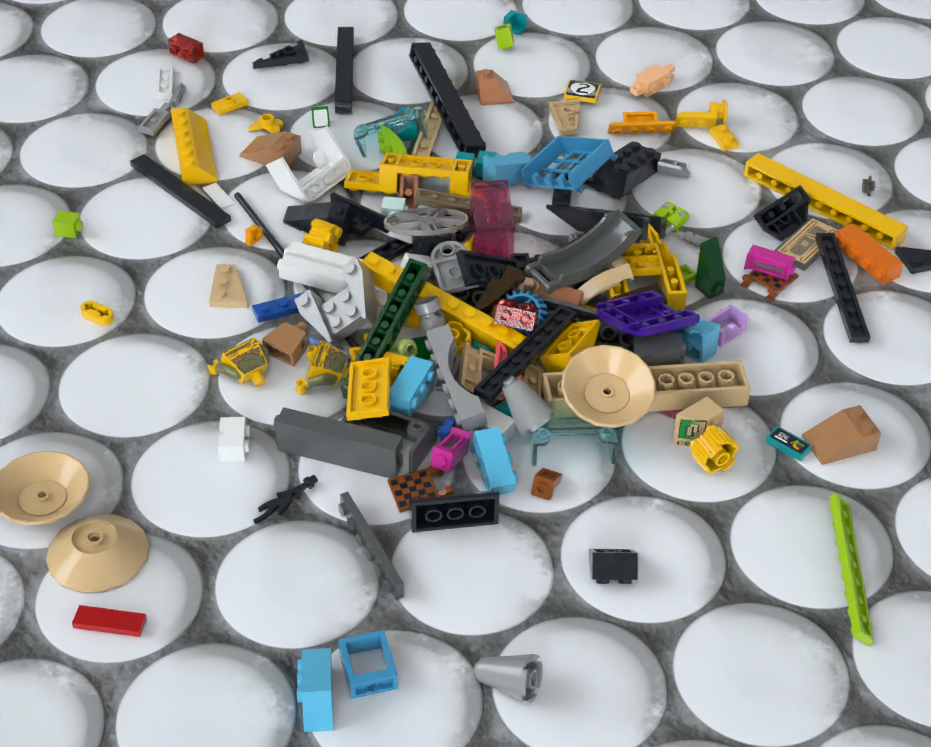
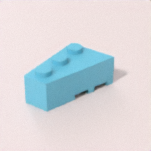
M525 152L508 153V155L503 156L496 154L493 157L484 155L483 181L489 182L488 189L494 194L523 182L519 170L533 158Z
M700 319V322L693 327L671 333H682V340L686 342V352L683 354L698 363H704L716 354L721 325Z
M410 356L390 388V411L410 416L433 392V381L436 372L433 371L432 361Z
M499 427L475 431L470 450L472 454H476L479 461H476L477 468L482 470V480L486 490L498 491L499 495L514 492L515 486L518 483V476L511 467L512 457L510 452L506 451L505 446L507 442L504 433L501 434Z
M331 648L302 650V659H298L297 703H302L304 732L333 731Z

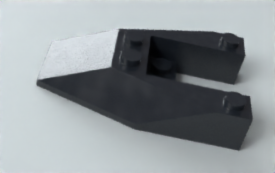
M546 205V209L577 231L584 233L597 225L605 213L612 212V210L567 205ZM623 212L642 229V234L634 243H640V240H647L649 224L659 234V239H665L667 217Z

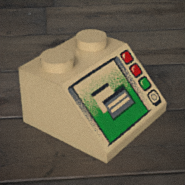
M705 397L677 413L672 443L675 446L689 447L694 439L700 438V435L704 434L708 426L715 425L717 428H722L724 410L710 398Z

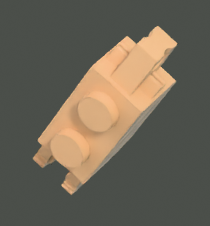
M672 64L663 67L653 65L636 75V83L630 87V93L635 96L644 95L649 97L669 86L670 81L674 79L672 72L675 71V66Z

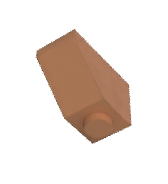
M401 174L399 198H406V206H409V209H416L418 204H415L416 190L419 188L420 178L418 175L404 176Z

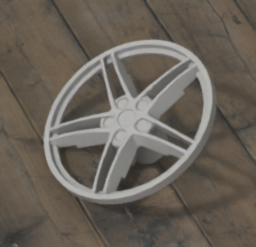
M447 208L403 210L393 213L384 219V227L388 231L412 236L451 233L463 229L469 223L467 214ZM395 219L402 220L400 222H396L390 225V223ZM437 227H449L444 229H437Z

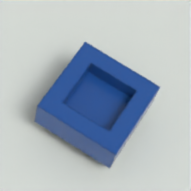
M447 417L444 425H440L438 430L440 442L450 433L451 428L455 427V419Z

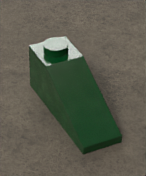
M717 237L704 241L700 245L695 288L708 299L723 293L726 279Z

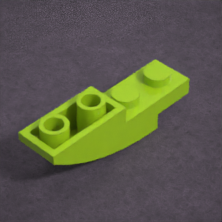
M380 125V132L377 133L380 152L384 153V155L385 153L408 154L401 139L392 130L384 125Z

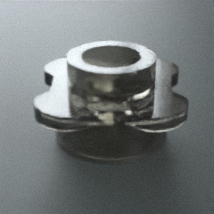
M869 176V179H863L862 192L871 196V191H875V181H872V176Z

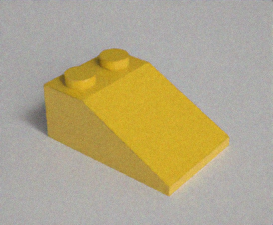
M599 320L571 323L541 355L540 360L548 373L563 372L572 357L586 348L594 347L601 322Z

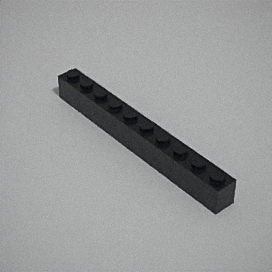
M430 42L412 43L409 58L458 151L475 154V159H477L479 151L486 150V143L483 141L462 99H460L457 90L448 77L446 69L441 64L435 49H433Z

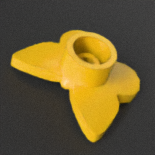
M263 114L257 119V122H254L248 128V131L264 129L271 134L279 133L280 128L283 127V121L274 119V116L271 114Z

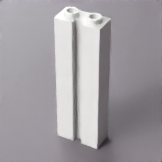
M292 241L290 246L285 248L283 258L279 259L277 270H279V278L338 294L348 287L340 267L355 257ZM375 286V298H377L378 305L384 306L390 294Z

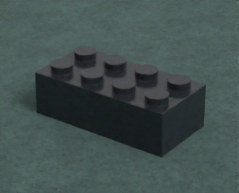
M630 142L614 152V154L618 155L615 161L609 158L595 172L593 182L624 195L658 172V161L661 159L662 153L657 152L653 148L644 147L638 142Z

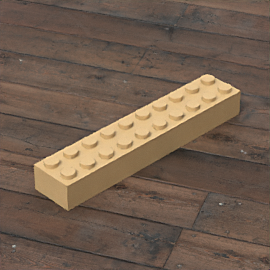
M742 360L649 366L656 382L655 400L648 412L684 410L705 397L710 398L719 407L748 405L751 387ZM563 372L543 373V400L555 411V415H549L551 419L578 417L566 404L561 389Z

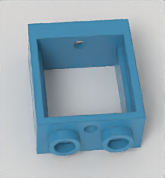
M384 630L372 631L367 634L349 636L338 640L339 656L351 699L398 689V675ZM381 648L387 669L354 676L349 655Z

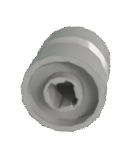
M438 296L425 297L414 303L417 315L421 316L419 318L421 330H432L446 323L443 312L439 311L441 305Z

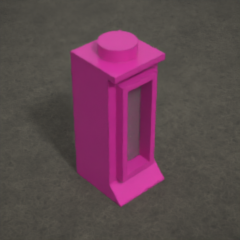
M753 244L747 253L743 270L752 269L784 279L787 282L790 275L794 276L797 265H794L796 257Z
M452 427L450 433L436 447H433L430 466L450 472L468 454L472 432Z

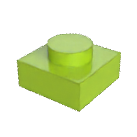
M686 264L680 266L685 284L696 280V273Z

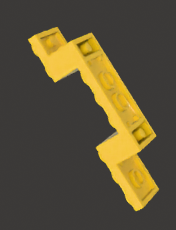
M385 153L380 163L379 172L350 169L344 181V188H348L351 191L366 190L370 193L381 191L385 194H393L398 191L401 174L404 176L415 174L420 177L437 176L439 179L450 178L449 194L485 200L489 182L472 180L473 160Z

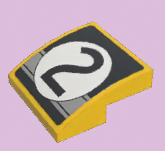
M569 80L563 99H581L583 102L596 103L602 84Z

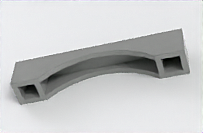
M449 324L426 331L428 340H425V345L428 352L432 351L433 353L430 355L433 365H438L436 372L439 381H444L442 388L445 396H450L447 400L451 411H456V414L453 415L457 426L461 425L463 430L470 431L487 425L485 412L479 397L463 389L452 376V363L457 347Z

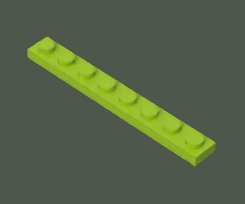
M838 493L829 496L830 511L833 515L834 522L832 525L837 538L835 542L839 550L838 560L842 567L841 577L845 584L844 594L849 607L847 612L851 619L852 627L850 630L855 639H859L865 645H869L875 641L850 506L845 499Z

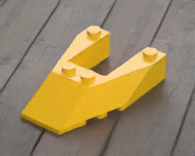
M649 224L647 240L633 243L622 256L626 263H629L633 276H657L658 284L668 301L665 305L675 310H684L687 290L677 256L668 250L669 246L659 239V234ZM626 280L619 282L620 285L605 290L607 301L612 300L614 296L629 292Z

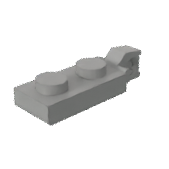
M165 102L160 109L154 108L138 126L139 132L154 136L171 117V104Z

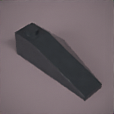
M326 202L287 207L283 223L309 234L311 227H313L310 225L312 220L314 221L317 218L342 228V235L338 239L339 242L337 244L345 246L355 214L350 204Z

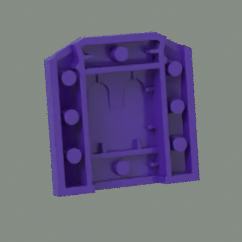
M653 290L596 303L599 319L622 332L642 337L666 334L693 327L700 322L699 314L689 309L677 311L663 304V296Z

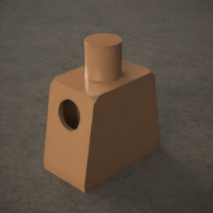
M284 322L262 339V344L269 349L270 356L294 367L308 347L309 343L306 333L308 326L304 322H299L296 326Z

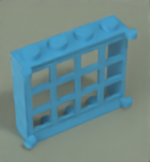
M557 136L519 172L525 186L528 188L535 186L577 190L579 193H582L584 187L580 185L593 175L609 158L615 161L618 155L614 154L609 139ZM568 154L564 159H557L559 156L564 157ZM574 154L580 155L576 160H569ZM552 163H559L553 169L547 168ZM564 164H571V165H570L567 169H565V170L559 169V168L562 167ZM542 172H549L544 178L540 177ZM554 173H560L556 179H553L552 175ZM566 174H568V177H569L568 180H566V178H565V175H566Z

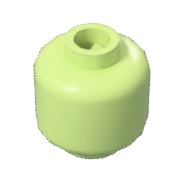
M397 338L390 352L408 357H416L417 346L410 338Z

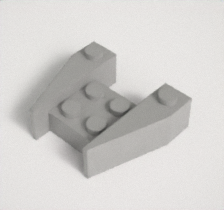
M357 257L340 267L348 287L324 303L322 298L310 289L294 299L300 314L329 343L341 350L344 349L340 341L366 323L373 326L377 320L374 279L368 266Z

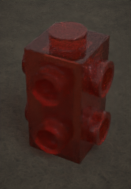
M177 33L168 39L170 54L193 64L204 57L202 42L181 33Z
M506 298L494 306L492 316L495 317L494 323L533 332L537 325L540 308L535 307L531 303L519 304L515 303L513 299Z

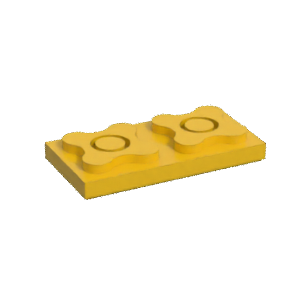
M390 357L350 362L346 410L347 421L389 416Z

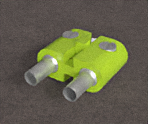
M665 202L652 214L653 216L667 217L665 237L671 232H677L690 219V215L684 209V205Z

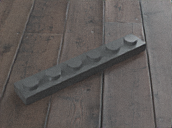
M349 492L340 494V504H338L340 514L347 518L348 527L356 533L357 542L365 548V554L369 562L372 561L374 563L377 576L383 578L386 591L392 593L395 600L403 598L404 583Z

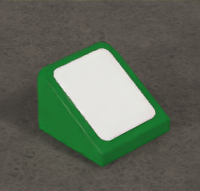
M328 106L311 107L313 128L330 127Z

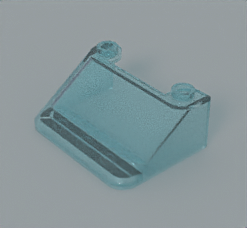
M420 106L358 125L354 130V139L363 158L367 157L365 136L380 132V125L390 129L417 121L424 138H428L424 108Z
M581 418L550 419L533 432L528 429L532 466H536L537 447L547 445L550 442V436L598 435L602 443L608 444L611 464H616L618 438L614 428L595 426Z

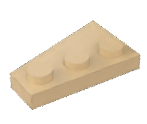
M581 99L549 102L548 108L560 136L577 134Z
M216 264L209 300L210 307L248 308L247 299L235 265Z

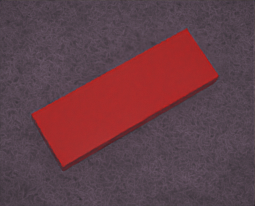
M79 605L72 621V626L76 629L140 637L147 616L144 613Z

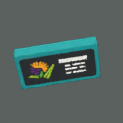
M779 426L766 437L765 441L799 461L805 458L813 446Z

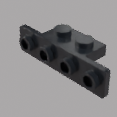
M334 192L330 194V202L350 204L355 214L350 231L360 236H364L373 227L385 233L390 232L384 227V219L387 216Z

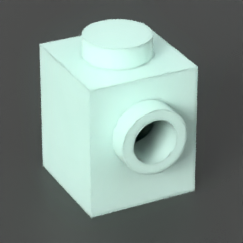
M384 196L381 207L382 215L389 216L399 211L409 210V206H406V198ZM395 219L394 221H392V223L400 222L402 220Z

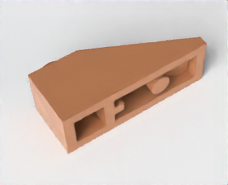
M525 277L521 287L523 291L527 292L530 290L533 294L537 293L544 297L580 306L584 295L582 291L569 287H563L555 290L552 294H547L540 283L534 278Z

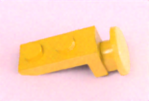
M722 100V103L710 102V110L708 112H682L677 114L676 127L710 128L716 126L717 119H721L722 125L725 124L728 116L727 101Z

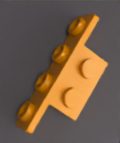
M657 111L623 112V122L609 123L608 134L670 133L675 130L676 121H658Z

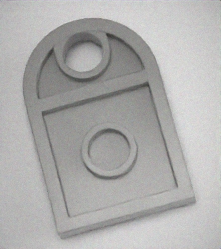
M456 241L442 242L431 253V264L439 289L448 294L479 287V285L465 287L456 253L459 250H468L463 244ZM445 249L452 250L449 254L443 253Z

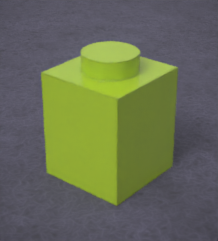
M511 23L496 26L494 32L498 49L503 48V50L512 48L515 39Z
M59 210L52 221L55 236L76 239L79 232L83 230V221H81L80 213Z

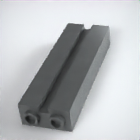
M285 407L274 419V427H276L275 441L278 445V451L390 479L397 477L403 466V454L401 453L403 445L402 436Z

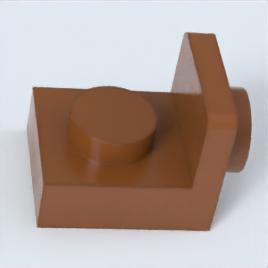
M542 468L534 476L531 495L551 500L554 488L561 482L562 473Z

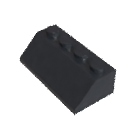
M494 490L410 498L409 516L412 533L498 524L499 492Z

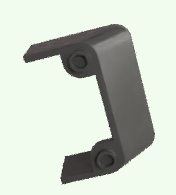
M390 410L389 416L347 421L345 415L341 420L359 426L365 424L384 432L400 435L404 439L415 442L409 450V473L417 471L437 442L436 428Z

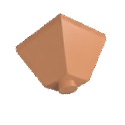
M483 69L476 71V91L481 106L513 103L511 91L506 80L493 70Z

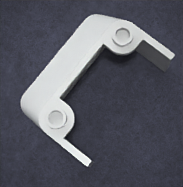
M328 126L310 134L318 147V150L313 154V162L317 168L299 181H297L283 157L265 165L280 190L305 203L316 200L346 178L350 169H352L351 164Z

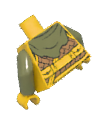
M255 337L224 351L221 363L215 359L213 361L214 365L208 364L209 373L211 375L223 374L237 380L241 384L251 380L256 387H260L266 382L262 374L265 373L269 364V349L263 346L260 340L257 341Z
M322 340L319 341L317 347L311 345L309 351L306 352L307 359L311 361L306 375L307 381L299 378L296 381V392L302 395L307 392V387L313 388L321 385L337 386L341 377L346 378L350 367L346 366L348 355L340 351L335 345H329Z

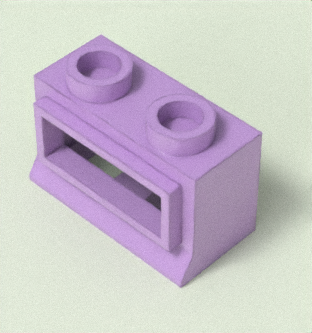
M729 305L706 321L721 325L718 345L722 347L746 331L749 316L733 305ZM730 323L727 332L721 329Z

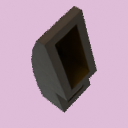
M508 265L500 280L492 277L475 308L485 314L492 312L496 309L497 305H501V299L507 300L506 293L511 296L512 291L518 288L524 279L523 272Z

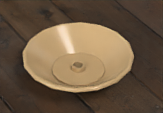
M599 345L586 348L570 359L562 374L561 389L566 404L579 418L595 426L617 428L633 424L647 414L655 400L656 382L650 367L637 354L623 347Z
M42 451L16 458L0 470V516L12 523L28 526L49 524L70 515L84 502L90 490V474L81 461L66 453Z
M94 514L77 519L61 529L49 544L46 562L50 575L63 587L78 592H103L123 585L138 574L147 561L149 543L144 530L131 519L115 514Z

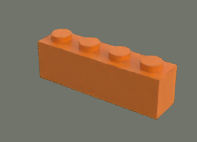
M854 223L837 230L836 239L840 250L884 285L900 278L904 263Z

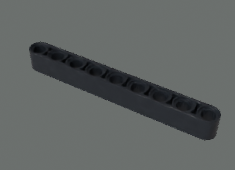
M338 27L335 113H352L354 27Z

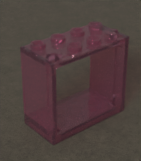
M470 181L469 235L471 237L475 234L473 252L513 258L515 226L508 181Z

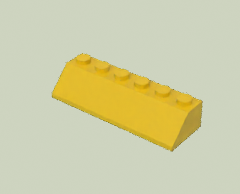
M189 108L171 109L182 181L188 186L218 182L206 119Z

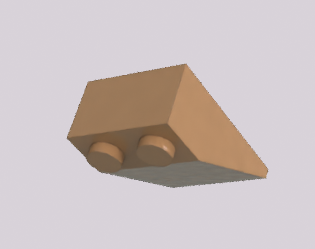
M286 131L257 136L240 153V157L264 165L283 157L288 166H290L302 153L301 136Z
M861 405L843 409L802 434L804 441L813 445L811 451L821 465L875 451L881 436L880 430Z

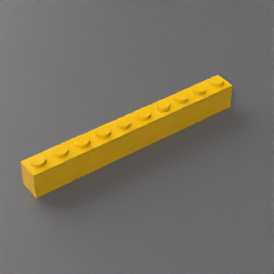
M760 153L746 161L745 177L783 196L801 185L811 199L808 205L809 209L845 227L854 223L876 242L891 250H895L896 247L905 241L907 225Z
M371 251L362 262L368 266L374 279V286L390 294L403 268ZM427 281L417 299L418 301L425 297L438 296L441 305L439 311L443 312L446 321L444 325L451 320L453 322L460 321L462 326L470 331L471 340L479 341L495 353L497 341H500L506 347L507 355H509L527 337Z

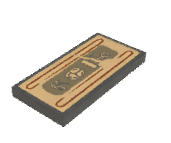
M811 216L774 251L796 257L794 265L805 271L821 256L815 240L816 233H835L836 236V232L839 229Z

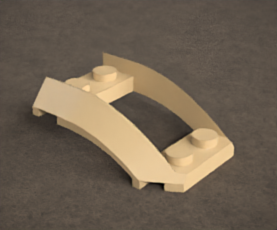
M622 255L606 267L607 271L596 275L577 289L584 293L580 303L581 307L603 291L620 285L619 282L626 279L634 280L629 263H626Z
M466 342L460 353L461 363L458 384L473 394L474 388L480 383L482 368L490 371L494 369L496 353L482 348L477 350L470 347V343ZM531 363L520 374L523 376L524 382L541 397L543 369L538 364L535 366ZM498 395L494 401L502 402L505 396Z

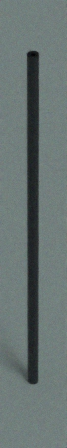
M239 192L235 193L234 198L255 225L262 228L263 235L280 257L283 258V247ZM302 284L306 290L310 289L320 296L314 287ZM351 334L345 338L351 348L361 347Z

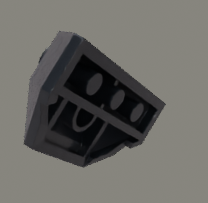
M799 185L753 215V217L764 232L782 241L807 221L808 205L811 199L802 186Z

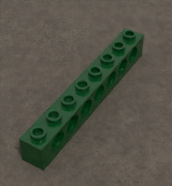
M409 258L354 362L382 358L386 352H390L414 303L417 301L429 278L428 265L426 263ZM349 372L341 385L342 395L345 399L348 396Z

